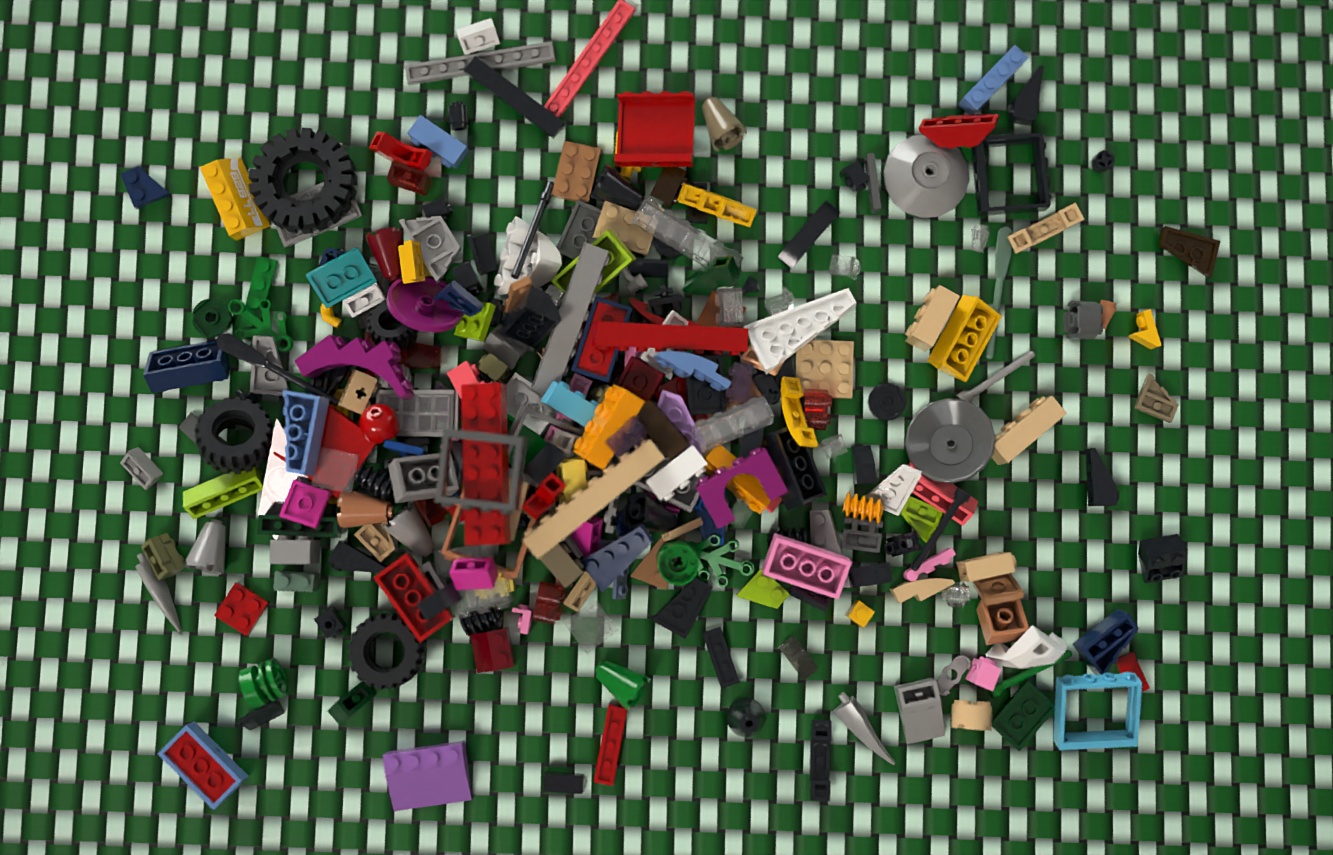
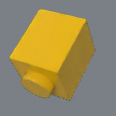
M855 599L845 616L864 628L875 612L861 601Z

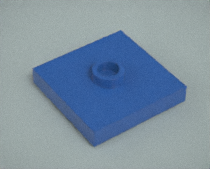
M389 439L385 440L384 447L390 451L400 453L399 456L401 457L429 455V452L420 447Z

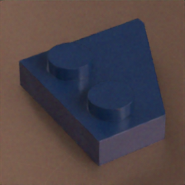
M456 281L448 284L433 297L438 302L440 299L449 302L450 308L459 310L470 317L480 312L484 307L475 296H472Z

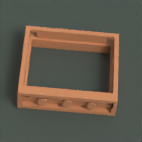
M463 488L462 493H461V496H460V498H463V499H464V488ZM459 504L457 505L441 554L445 555L444 559L453 562L455 559L474 558L450 550L464 510L461 509ZM522 509L521 513L529 515L524 509ZM532 516L527 531L535 526L536 520ZM524 542L522 543L514 570L495 564L497 571L502 573V578L512 580L513 577L517 578L527 550V545Z

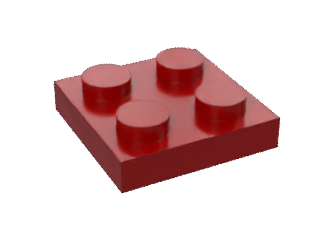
M235 582L214 616L242 634L249 636L270 602L242 584Z

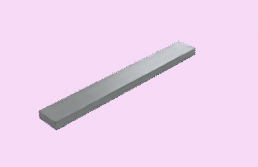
M550 41L405 65L408 85L468 76L464 73V69L475 56L495 71L555 62L556 60L553 43Z

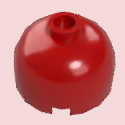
M378 403L367 407L362 412L359 420L363 436L372 443H384L383 440L388 438L391 440L398 434L400 429L398 415L393 408L385 404Z

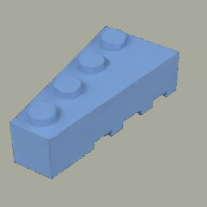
M283 390V397H285L284 415H286V427H284L287 443L285 445L286 472L315 476L330 399Z

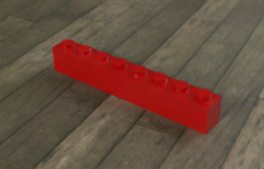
M597 321L593 322L592 346H598V350H610V346H616L619 351H629V347H636V351L648 352V348H655V352L674 349V351L686 353V349L693 350V354H704V350H711V354L723 355V351H729V355H741V352H747L748 328Z

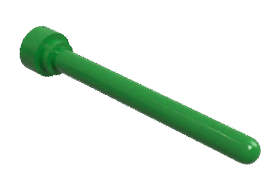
M1066 650L1054 664L1031 667L1000 683L996 682L993 691L986 690L992 699L997 698L1004 689L1070 658L1072 652Z

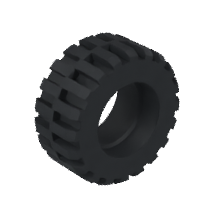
M235 397L234 400L225 398L222 402L216 401L212 403L213 406L211 408L209 406L203 410L204 415H199L198 423L195 425V439L200 456L203 457L207 465L212 466V469L216 471L222 469V472L225 474H230V472L241 474V471H253V467H260L262 460L266 461L269 458L274 430L268 412L263 410L260 404L256 403L254 405L253 400L246 399L244 401L242 397ZM231 426H245L254 432L247 442L238 446H227L216 440L224 429Z
M387 612L369 617L356 627V632L352 633L350 637L352 641L348 644L347 650H350V655L347 656L348 661H351L353 665L350 668L352 672L356 671L358 674L357 678L360 681L364 680L366 682L365 685L369 687L376 686V689L382 690L384 688L393 689L414 678L421 670V665L425 662L426 657L424 654L427 651V645L424 646V641H418L399 613ZM383 632L396 634L402 640L405 649L403 661L392 669H384L378 666L371 656V643L378 634Z

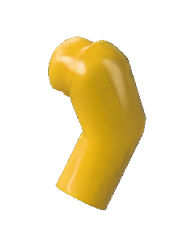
M322 303L320 307L322 320L338 329L342 324V320L334 316L332 306L325 308Z

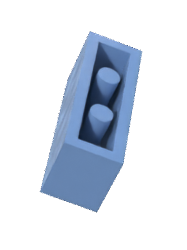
M421 115L407 132L412 144L418 148L422 146L433 153L431 157L435 158L437 156L441 159V163L448 168L452 166L457 170L469 153L466 145Z

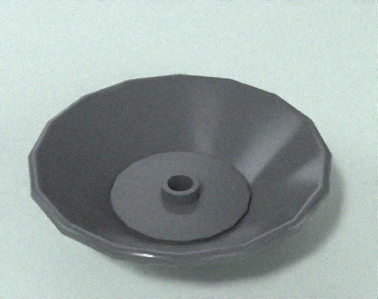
M946 398L932 402L916 413L907 428L905 446L909 460L917 470L922 471V475L937 482L955 483L970 479L985 468L994 453L996 436L991 420L980 407L966 400ZM950 442L955 443L953 447L948 446Z

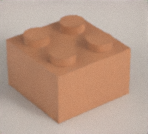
M1020 599L985 606L981 600L976 609L986 645L1018 641L1029 629Z

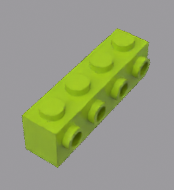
M255 466L252 468L253 471L250 472L245 470L241 471V474H235L234 472L223 474L183 491V507L192 519L201 517L262 491L264 473L259 467Z

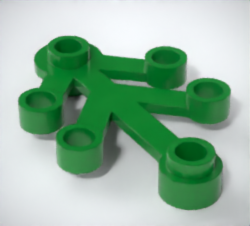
M234 299L229 302L228 310L234 315L240 314L258 328L249 330L239 328L234 333L235 337L244 340L246 337H253L254 335H267L275 338L278 352L287 353L292 350L294 341L291 336L287 335L285 324L287 314L284 311H277L274 315L275 320L278 322V334L272 330L270 316L272 303L270 300L261 299L259 301L263 322L245 309L243 301ZM263 301L268 302L269 305L267 308L262 307ZM237 303L241 306V309L239 311H236L234 309V306ZM279 313L284 315L283 320L277 318ZM240 330L244 332V337L242 338L238 336ZM282 340L287 341L286 347L281 346Z
M712 533L709 538L699 543L689 541L688 543L693 546L699 559L698 578L701 581H707L710 577V571L704 567L701 559L708 561L720 587L727 586L729 578L723 573L719 564L737 569L745 576H749L754 572L755 564L751 559H743L740 562L721 556L729 551L735 552L738 550L739 542L736 539H730L727 544L711 552L704 551L703 549L710 545H719L721 540L719 534ZM716 537L718 541L713 542L711 538ZM730 543H735L737 547L732 548ZM748 566L750 570L745 571L743 567ZM705 572L708 576L702 577L701 573ZM724 578L726 582L721 583L719 579Z

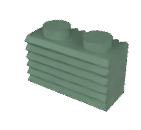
M275 571L273 589L275 591L317 592L319 590L320 573Z

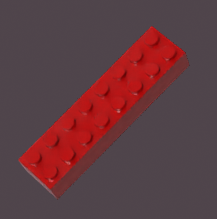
M503 383L462 384V431L508 435L506 385ZM462 439L464 499L509 504L508 444ZM473 506V510L464 509L465 545L511 543L510 514L500 513L501 509H493V512L480 511L481 507Z

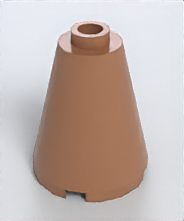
M350 489L343 490L338 499L337 507H341V513H337V520L342 528L386 522L395 513V508L391 502Z

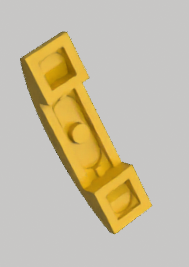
M784 376L781 379V402L787 427L800 446L817 447L818 443L814 429L807 427L799 398L804 395L799 378Z

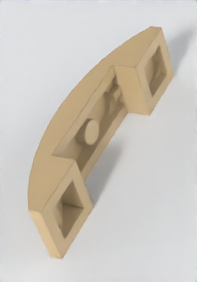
M1074 203L1008 236L1007 239L1015 254L1076 225L1083 221L1084 217L1077 204Z

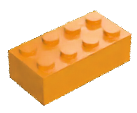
M614 384L606 390L603 402L596 407L594 417L586 424L585 432L581 438L577 439L573 452L603 470L606 468L645 402Z

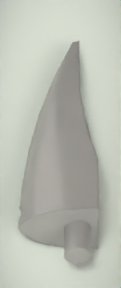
M144 552L137 555L140 564L136 565L135 568L147 590L178 632L182 631L166 579L158 580Z
M845 692L840 693L838 697L842 703L833 710L834 713L867 747L892 765H895L894 760L879 740L864 709L853 695L848 697Z

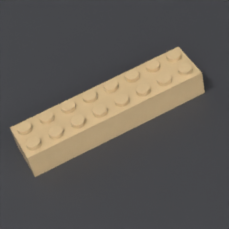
M643 439L634 446L635 451L633 453L626 452L618 459L620 461L618 465L614 467L611 464L602 471L605 475L600 479L596 476L587 483L589 488L584 492L580 489L571 496L573 500L568 504L563 502L558 506L555 515L551 516L548 514L540 521L542 525L537 529L533 526L524 533L526 538L523 539V542L537 559L665 459L650 439L647 442Z

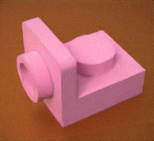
M523 604L513 607L512 612L523 613V617H519L518 628H521L520 633L529 634L534 610L529 609L528 605Z

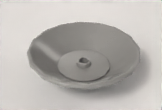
M914 135L900 142L888 155L883 171L885 188L893 203L904 212L921 218L939 217L953 210L965 196L969 183L968 165L957 147L952 149L939 147L924 135ZM926 170H931L932 174L928 175Z

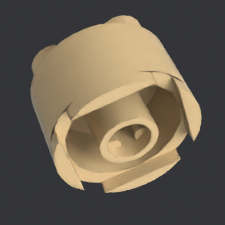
M954 700V704H952L951 728L992 731V706H990V702L973 701V705H971V701Z

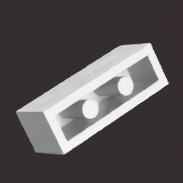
M692 445L649 478L646 484L660 502L663 499L668 501L675 495L673 491L679 487L683 489L691 483L689 480L694 475L699 477L706 471L704 467L707 466V462Z

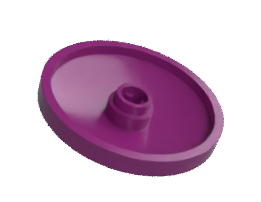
M425 276V281L404 284L402 278L392 283L388 290L387 306L391 314L404 325L419 331L435 333L451 330L462 321L464 315L461 311L450 308L449 302L440 299L438 302L433 299L435 294L446 287L448 283L442 280L437 283L430 276Z

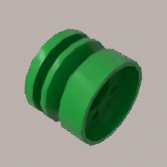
M672 539L664 542L658 549L656 555L657 567L665 581L673 585H685L695 578L699 570V559L691 544L682 539ZM679 556L681 561L674 563L673 558H678Z
M275 658L259 663L258 667L253 665L239 672V684L242 694L248 705L253 709L268 704L269 699L275 701L288 696L289 687L285 672L279 661Z

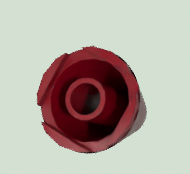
M397 227L379 229L372 236L371 233H367L365 235L366 241L384 278L389 279V282L400 279L402 273L398 246L404 245L403 228L401 227L399 231Z

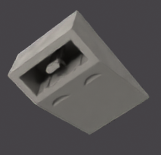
M928 678L894 686L907 744L945 736L941 699L935 679Z

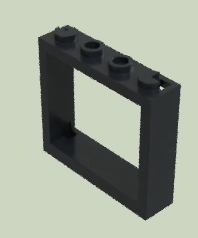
M1043 133L985 137L979 145L971 147L978 216L1043 212L1050 207L1052 196L1048 190L1050 177L1047 175L1046 170L1048 158L1045 157L1046 143H1044ZM1032 144L1038 204L989 207L984 148Z

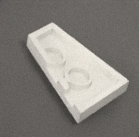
M903 464L865 495L866 502H868L870 497H873L874 503L880 499L881 505L884 504V511L899 516L920 479L922 471Z

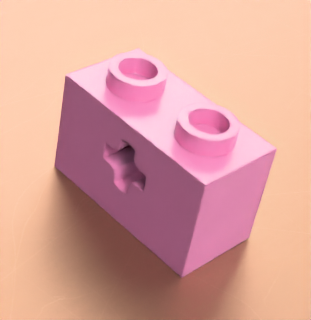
M982 656L980 659L973 658L965 679L993 691L1001 668L996 667V662Z

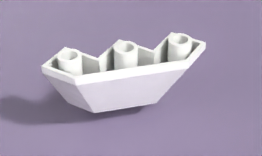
M516 216L512 223H509L507 226V236L500 255L501 261L498 274L494 280L496 292L499 295L508 294L510 284L529 276L534 287H541L556 276L562 265L559 250L546 235L537 230L519 278L514 279L511 277L530 228L528 223Z
M1032 625L1011 648L1002 643L995 644L985 655L1000 666L1022 669L1054 664L1065 653L1067 643L1053 632L1047 636Z

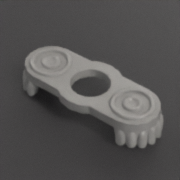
M957 656L943 669L941 676L936 680L939 695L950 694L949 690L960 681L962 674L967 669H970L971 661H969L970 659L967 656ZM954 669L957 672L955 680H948L946 677L948 670Z

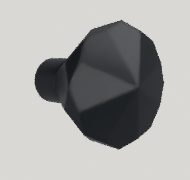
M748 276L744 286L739 289L742 296L750 292L760 291L758 281L752 276Z
M242 389L236 391V395L242 397L244 401L250 399L255 404L258 399L257 394L253 392H245Z

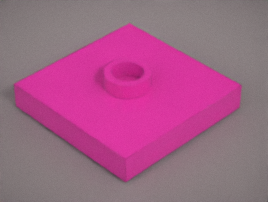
M293 479L279 517L318 529L332 492Z

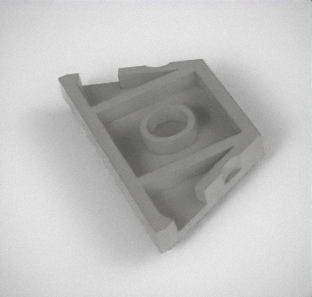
M433 216L431 218H416L417 220H399L409 239L421 243L422 259L435 281L439 283L461 251L459 244L441 216Z

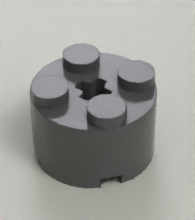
M1073 300L1067 304L1069 310L1068 312L1064 311L1063 330L1064 333H1068L1069 336H1066L1068 339L1093 340L1097 335L1102 334V304Z

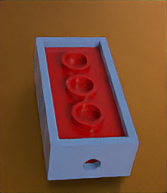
M195 721L185 725L158 753L213 810L221 806L249 777Z

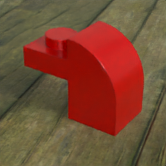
M551 473L539 484L536 493L522 505V509L535 520L539 519L557 503L567 485Z

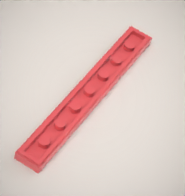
M618 0L544 105L547 110L559 119L635 13L636 9L624 0Z

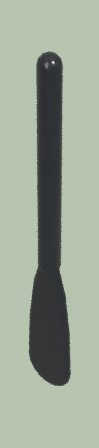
M225 332L217 337V345L222 351L252 365L266 368L315 396L329 398L330 404L338 406L339 400L271 363L260 352L232 334Z

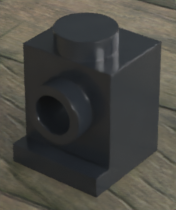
M858 161L842 169L839 174L840 178L845 177L844 182L849 189L851 188L853 192L856 191V193L863 191L869 181L868 176Z
M444 198L422 206L426 218L441 216L444 222L454 213L450 202L446 203Z

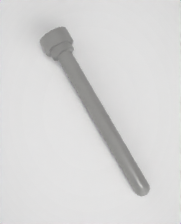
M1033 351L1027 352L969 392L962 391L955 398L971 403L973 397L1034 358L1035 353Z

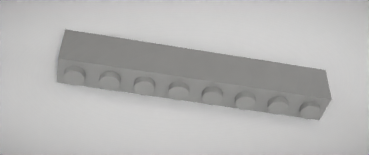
M584 242L559 310L562 320L551 331L531 386L532 391L545 395L552 381L559 384L562 376H566L569 369L567 362L569 357L573 358L576 347H574L575 341L580 339L583 331L580 327L583 321L586 322L589 315L587 308L589 303H593L596 296L594 289L596 284L600 285L603 277L601 270L603 266H607L610 258L607 255V250Z

